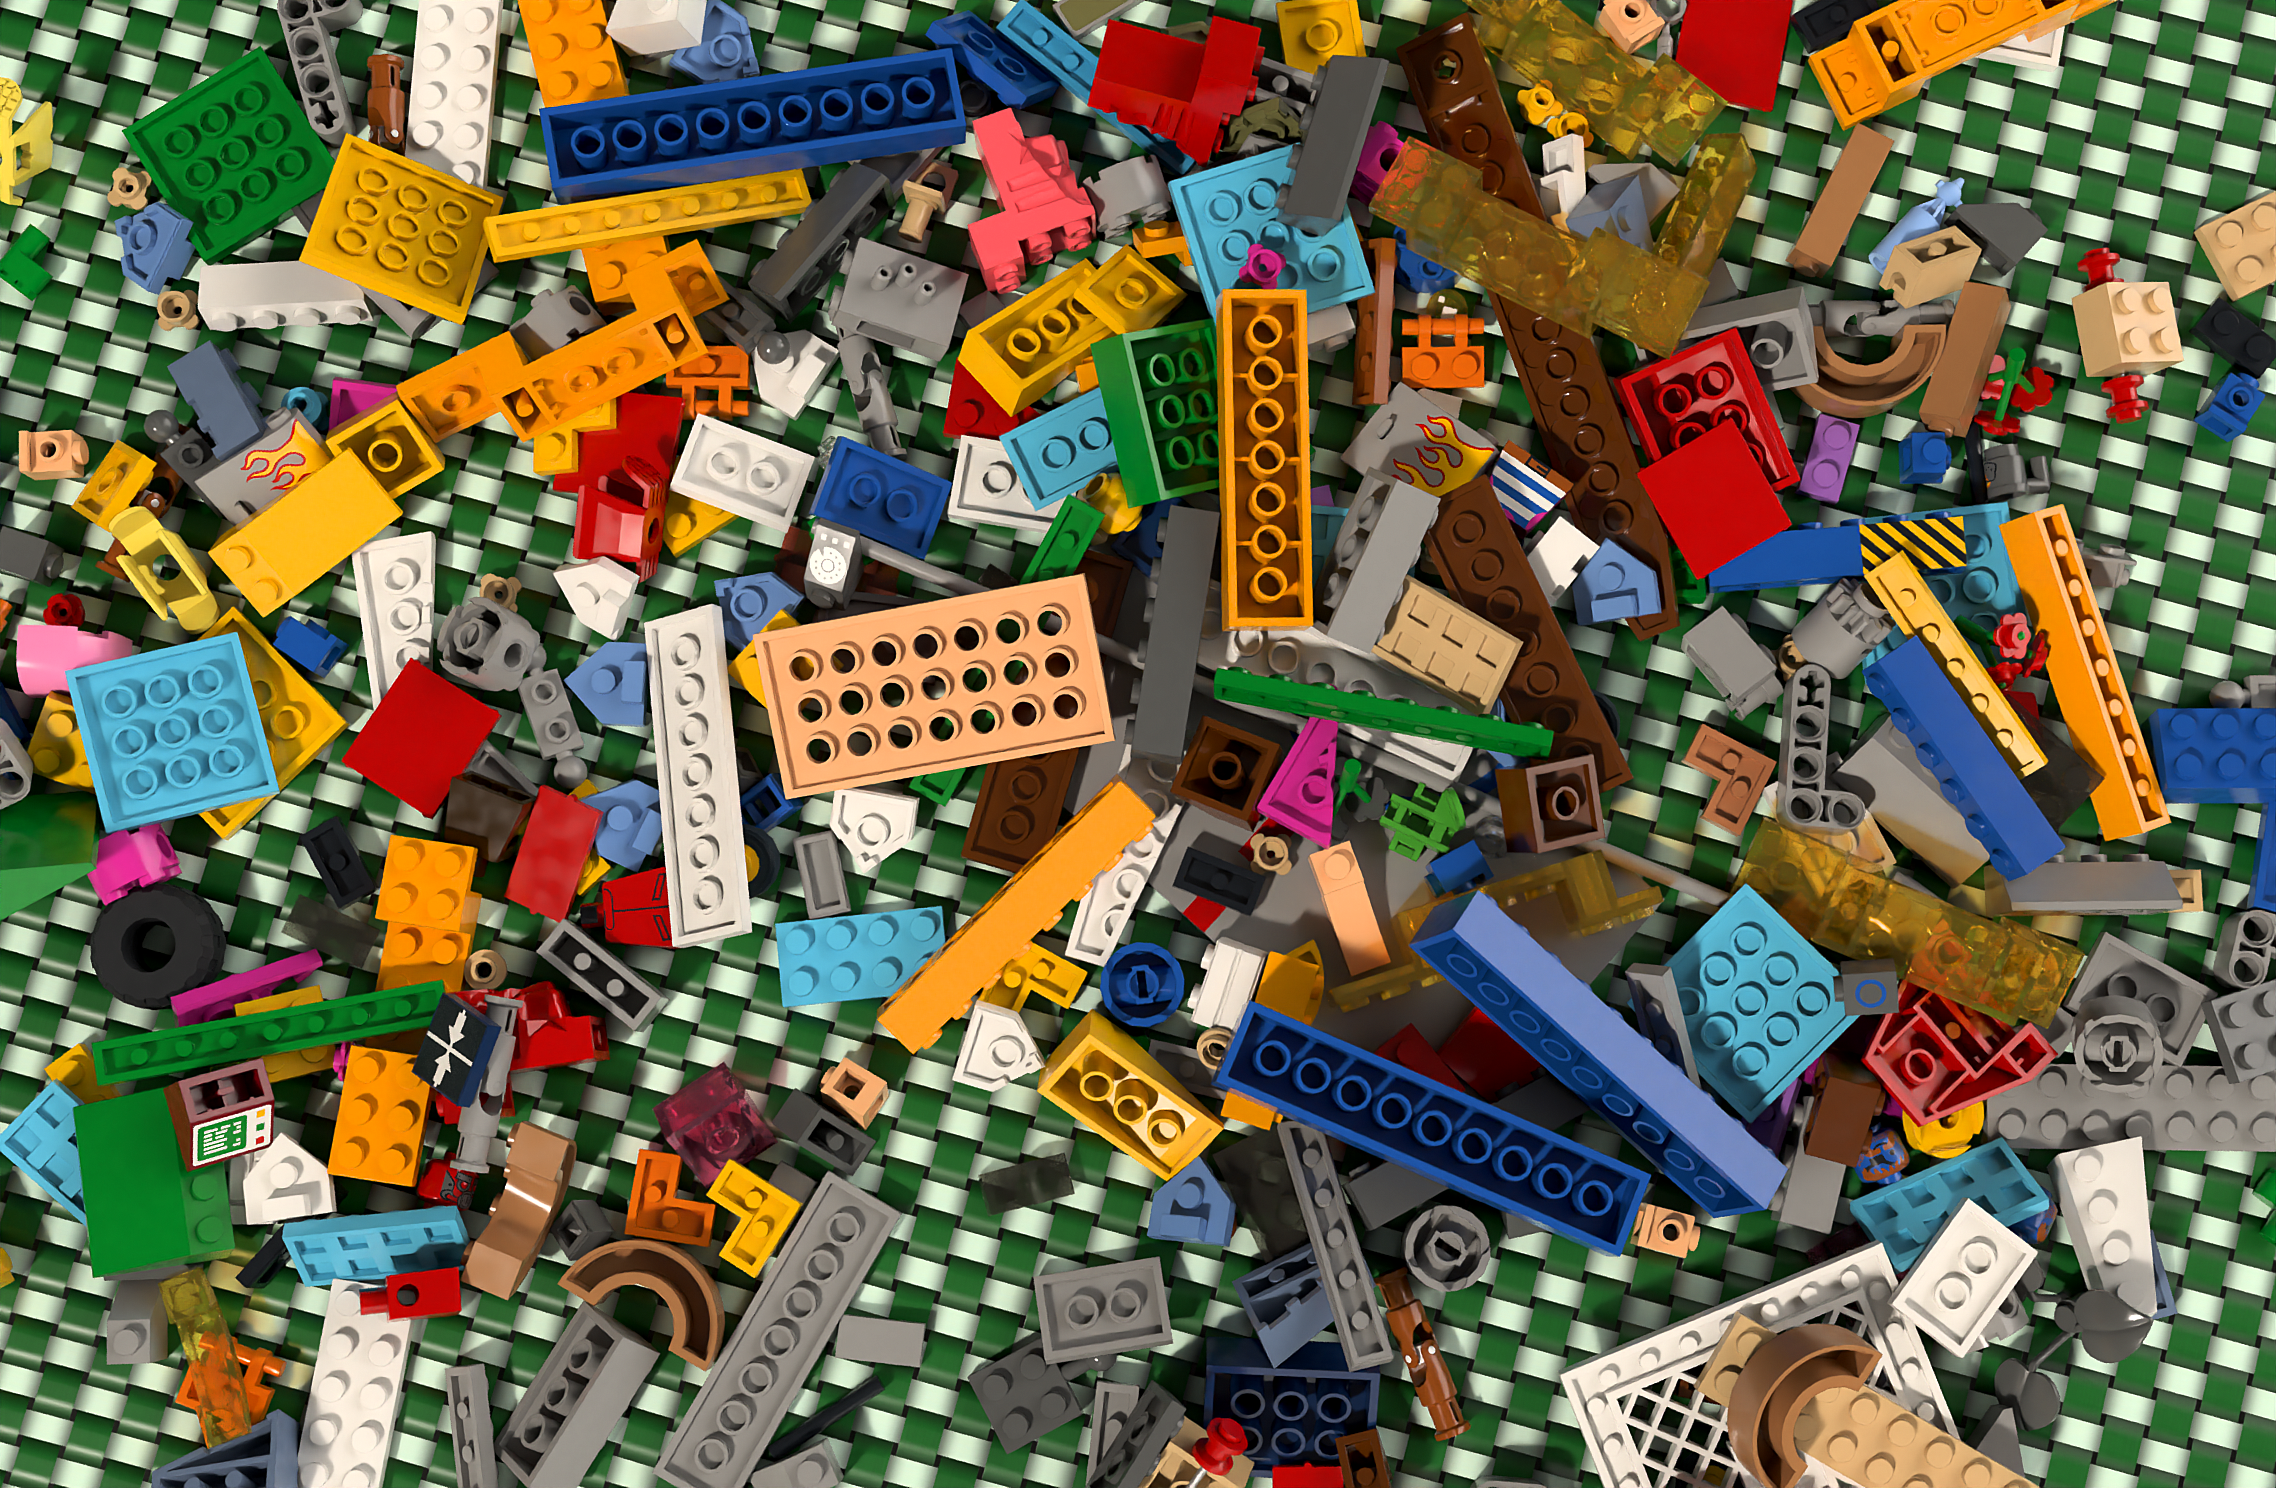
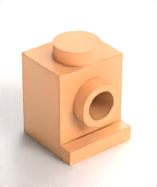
M1604 0L1603 3L1606 6L1603 7L1598 18L1624 58L1657 39L1665 24L1662 17H1657L1646 0ZM1629 10L1634 18L1628 17L1625 12Z
M72 430L19 431V471L34 480L84 477V465L89 461V450L82 436ZM56 447L55 454L51 456V448Z
M846 1057L842 1059L837 1068L834 1066L830 1067L820 1082L822 1102L856 1122L858 1127L864 1131L889 1097L886 1081ZM850 1091L859 1093L854 1101L845 1095Z
M1641 1202L1630 1244L1686 1258L1687 1251H1695L1698 1245L1700 1227L1694 1225L1696 1216ZM1667 1224H1673L1677 1229L1676 1235L1672 1240H1667L1663 1235V1229Z

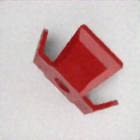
M627 455L622 461V467L644 490L608 475H603L599 478L598 488L588 484L581 485L578 491L572 554L576 559L590 560L605 556L612 561L636 562L635 574L640 576L639 584L657 574L659 552L662 549L665 508L667 505V500L665 499L667 478L644 459L635 455ZM653 521V531L651 537L649 538V527L651 525V522Z

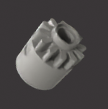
M1842 578L1793 628L1792 639L1798 651L1810 664L1821 666L1832 678L1844 679L1872 652L1873 648L1882 642L1892 631L1896 622L1890 618L1891 614L1870 584L1861 583L1859 585L1858 581L1854 578L1850 582Z

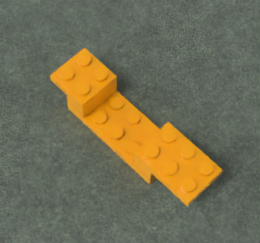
M1898 0L1854 21L1846 39L1810 55L1808 63L1842 130L1845 131L1857 125V123L1866 121L1916 97L1925 80L2022 34L2025 35L2028 42H2031L2117 0Z
M695 239L622 275L637 311L619 318L615 322L586 336L580 337L576 341L531 363L511 333L507 331L421 374L415 375L396 385V389L400 399L434 443L498 412L503 414L524 443L708 353L693 317L730 299L700 243Z
M397 835L390 836L375 915L376 919L388 922L375 992L438 980L444 981L446 993L465 990L464 967L466 961L471 956L482 894L470 891L478 852L477 848ZM429 1027L366 1038L365 1046L351 1045L327 1174L409 1187L416 1186L431 1101H436L437 1090L415 1075L412 1069Z

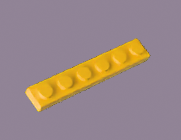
M1902 550L1864 575L1906 638L1909 640L1916 635L2018 780L2046 765L2048 759L1904 551Z

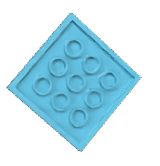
M1293 144L1172 180L1168 183L1210 318H1213L1215 326L1216 299L1222 289H1261L1260 285L1253 282L1244 283L1239 278V270L1245 266L1248 260L1247 250L1253 244H1261L1264 249L1284 255L1286 266L1277 276L1278 286L1276 289L1306 290L1307 315L1375 293L1347 201L1340 221L1322 237L1276 221L1279 208L1274 207V201L1280 184L1282 182L1288 183L1292 169L1286 167V162ZM1260 264L1259 270L1261 272L1266 271V266Z
M2008 502L1897 514L1907 515L1908 521L1924 520L1926 514L1941 511L1951 512V517L1963 516L1967 567L1961 574L1922 577L1952 622H1954L1956 617L1962 615L1986 630L1994 632L1995 628L2000 625V618L2003 614L2023 613L2026 617L2023 596L1998 526L2011 521ZM1888 516L1862 519H1865L1866 524L1883 523L1882 519ZM1868 581L1858 582L1859 585H1860L1861 583H1868V584H1869ZM1897 623L1882 642L1873 648L1872 652L1862 661L1863 670L1899 645L1908 641ZM1963 636L1985 669L1989 668L1980 645ZM2030 641L2028 642V644H2027V646H2026L2027 649H2028L2029 646H2030ZM1993 645L1990 646L1998 664L2002 662L2023 664L2025 657L2022 659L2004 658L2000 654V648Z
M238 632L65 671L105 831L108 836L117 831H130L139 827H146L280 794Z
M1747 883L1663 965L1672 969L1697 1072L1750 1124L1860 1016H1845L1844 1003L1835 1002L1833 976H1841V973ZM1631 997L1626 1003L1635 1011Z

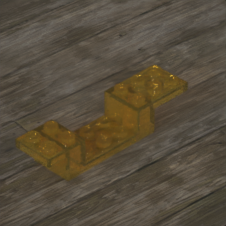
M1462 0L1483 16L1478 32L1483 45L1534 86L1538 84L1540 87L1550 90L1555 100L1559 101L1566 111L1579 113L1584 116L1588 122L1589 129L1630 161H1633L1647 144L1676 167L1728 104L1725 99L1665 53L1647 70L1558 0Z
M1408 136L1369 204L1370 213L1406 230V249L1588 339H1591L1599 325L1668 360L1670 359L1710 286L1709 281L1598 227H1595L1587 242L1482 191L1483 171Z
M1764 816L1729 890V895L1733 896L1747 883L1784 919L1808 928L1811 941L1855 960L1893 958L1898 978L2012 1026H2015L2020 1017L2048 1029L2085 955L2084 951L2080 948L2002 916L1997 924L1886 877L1881 865Z
M1600 849L1397 913L1390 919L1405 966L1332 988L1325 993L1330 1008L1340 1006L1342 1013H1346L1369 1005L1368 997L1381 993L1382 1000L1406 994L1411 991L1409 984L1421 980L1423 988L1447 981L1408 945L1433 907L1476 890L1492 897L1497 902L1500 910L1517 904L1515 897L1524 894L1528 902L1556 892L1569 933L1581 930L1583 937L1613 928L1612 919L1621 917L1624 925L1654 915L1652 906L1660 904L1664 900L1659 885L1617 898L1602 850Z

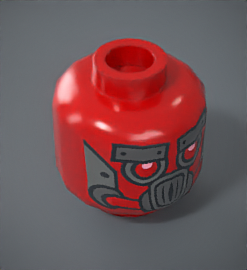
M446 1151L443 1159L432 1158L427 1161L417 1189V1196L420 1200L424 1201V1209L434 1206H457L460 1212L466 1211L471 1205L479 1181V1173L451 1168V1160L456 1159L457 1154Z

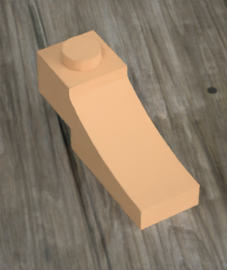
M1350 841L1309 855L1308 861L1320 890L1321 900L1350 977L1390 963L1391 961L1365 888L1364 878Z

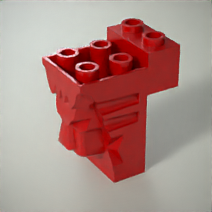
M1213 15L1205 44H1200L1109 19L1087 106L1103 110L1105 113L1117 112V120L1120 123L1146 126L1151 134L1158 133L1163 138L1176 141L1177 148L1194 159L1198 166L1206 168L1210 153H1219L1225 129L1219 128V125L1227 126L1230 115L1240 116L1244 101L1252 102L1254 99L1259 77L1252 75V71L1259 72L1265 47L1258 46L1261 28Z
M552 981L538 982L524 989L509 988L502 991L478 989L451 992V994L457 995L484 1015L487 1009V1003L484 1001L485 994L523 1001L522 1008L517 1009L512 1034L516 1037L510 1070L507 1074L500 1119L515 1117L511 1074L610 1060L605 1018L590 1015L572 1016L564 992L557 989ZM437 1091L436 1107L439 1116H444L445 1124H458L462 1107L455 1105ZM479 1093L481 1107L487 1102L489 1098L488 1093Z

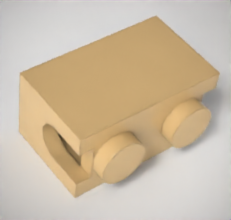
M1955 225L1895 245L1879 285L1885 290L1892 288L1894 290L1893 298L1905 309L1963 289L1965 281L1968 282L1982 249Z

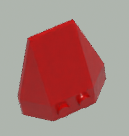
M1946 923L1940 925L1928 936L1918 950L1915 949L1897 984L1899 1013L1882 1015L1861 1058L1865 1066L1917 1127L1926 1125L2033 1080L2058 1055L2030 1021L2012 1029L1960 969L1973 955Z

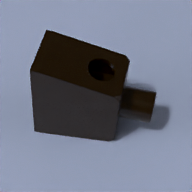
M468 771L452 777L444 839L449 844L478 849L473 877H484L489 861L498 863L513 857L524 837L536 796L474 771Z

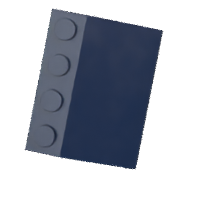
M1207 1336L1202 1428L1206 1430L1208 1424L1214 1418H1229L1242 1426L1248 1441V1446L1242 1455L1254 1462L1249 1477L1272 1478V1465H1303V1462L1309 1460L1311 1464H1340L1335 1438L1376 1429L1380 1365L1349 1372L1341 1343L1308 1341L1274 1369L1259 1339Z

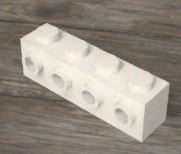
M301 261L200 266L198 310L210 330L228 332L236 328L258 327L261 329H273L277 326L288 325L313 327L324 323L353 325L360 321H374V302L354 282Z

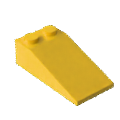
M1087 258L967 331L958 360L1010 417L1043 397L1075 371V366L1082 365L1083 359L1091 357L1090 344L1118 335L1073 297L1076 288L1097 270Z
M348 447L222 534L208 551V554L260 615L265 617L296 596L400 517L403 511L353 450Z
M1094 1009L1089 1011L1046 1059L1045 1067L1040 1069L1037 1092L1167 1182L1191 1163L1224 1129V1124L1134 1039Z

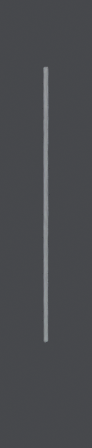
M819 518L815 519L811 528V533L814 535ZM860 535L862 554L960 595L992 590ZM1051 614L1044 629L1057 634L1062 628V619ZM1096 633L1099 652L1144 670L1145 663L1137 662V649ZM1195 673L1192 690L1214 699V681ZM1215 699L1297 734L1301 733L1308 721L1293 713ZM1338 732L1337 750L1416 783L1421 782L1426 787L1441 793L1445 789L1453 787L1460 801L1502 818L1499 798L1463 783H1455L1414 763ZM1599 839L1572 845V847L1720 908L1733 896L1730 893Z

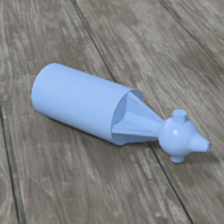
M1960 177L1952 182L1945 183L1939 180L1935 184L1938 188L1936 192L1937 198L1912 207L1871 251L1868 257L1873 267L1883 275L1895 245L1940 231V224L1946 206L1954 205L1957 208L1960 204H1963L1960 198L1964 179Z

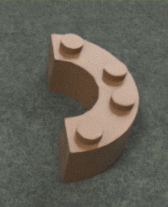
M1946 324L1904 325L1892 337L1890 352L1887 358L1881 363L1866 366L1849 363L1836 355L1826 342L1823 327L1813 326L1819 376L1818 382L1789 389L1809 406L1833 416L1864 418L1884 413L1902 403L1932 374L1944 348Z
M529 1121L515 1123L509 1133L506 1147L511 1149L506 1160L507 1165L503 1177L508 1179L504 1192H499L494 1198L488 1214L492 1217L490 1222L475 1242L472 1240L469 1242L460 1262L461 1265L465 1266L460 1281L505 1300H509L519 1288L548 1237L550 1227L555 1221L566 1194L577 1152V1145L574 1140Z
M632 1238L609 1243L590 1251L577 1260L558 1282V1285L593 1306L604 1303L614 1290L624 1285L638 1284L653 1289L667 1302L673 1315L674 1334L668 1350L705 1372L714 1366L719 1356L725 1331V1312L719 1289L704 1265L692 1254L675 1244L653 1238Z
M1809 1324L1796 1327L1762 1345L1740 1373L1732 1389L1728 1406L1727 1427L1729 1440L1742 1466L1765 1488H1794L1808 1467L1798 1456L1793 1442L1794 1425L1801 1409L1814 1396L1827 1389L1845 1387L1858 1392L1883 1354L1856 1333L1831 1324Z

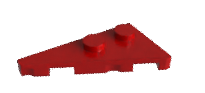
M958 357L956 358L943 430L944 437L961 439V435L1000 441L999 436L1042 416L1028 406L1010 417L960 363Z

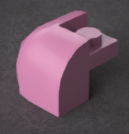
M18 625L17 672L19 682L24 693L30 698H47L50 691L71 698L65 671L132 656L133 641L111 631H102V634L78 631L76 626Z

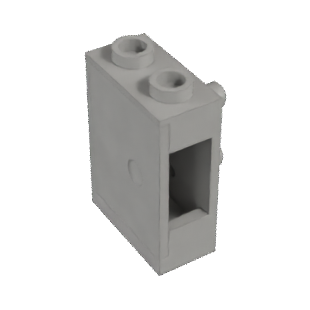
M859 237L853 250L846 248L840 264L839 272L846 275L842 287L835 285L828 308L835 310L831 325L940 362L950 345L969 274Z

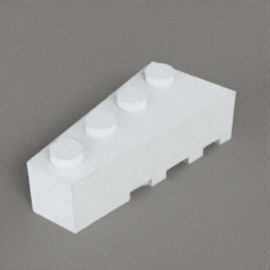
M617 0L605 31L630 57L701 46L707 0Z
M1561 516L1546 534L1539 530L1525 547V550L1530 553L1527 559L1551 607L1600 548Z
M2142 1137L2058 1154L2047 1166L2088 1291L2099 1289L2110 1292L2135 1310L2152 1317L2157 1313Z

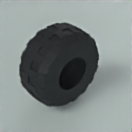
M156 883L146 887H141V885L132 887V889L128 890L127 896L111 902L101 911L91 933L90 959L99 982L116 999L142 1009H172L171 997L194 988L212 984L221 972L224 964L226 937L219 915L215 913L211 905L203 897L176 885ZM165 922L173 931L176 940L175 952L171 960L162 969L152 971L143 959L142 942L147 932L155 925Z

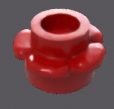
M62 593L53 595L47 601L48 607L43 611V618L47 625L76 626L79 628L85 620V609L82 601L76 595L70 593L67 595ZM62 609L67 610V614L65 616H61L60 614Z

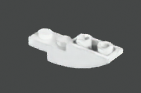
M1572 133L1542 145L1544 177L1534 180V184L1580 304L1596 298L1565 221L1586 196L1583 136Z

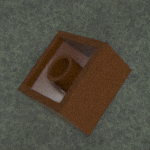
M1203 715L1170 789V793L1217 819L1254 832L1261 816L1256 807L1286 756L1280 744Z
M1593 754L1548 759V761H1533L1495 769L1507 853H1542L1606 838Z

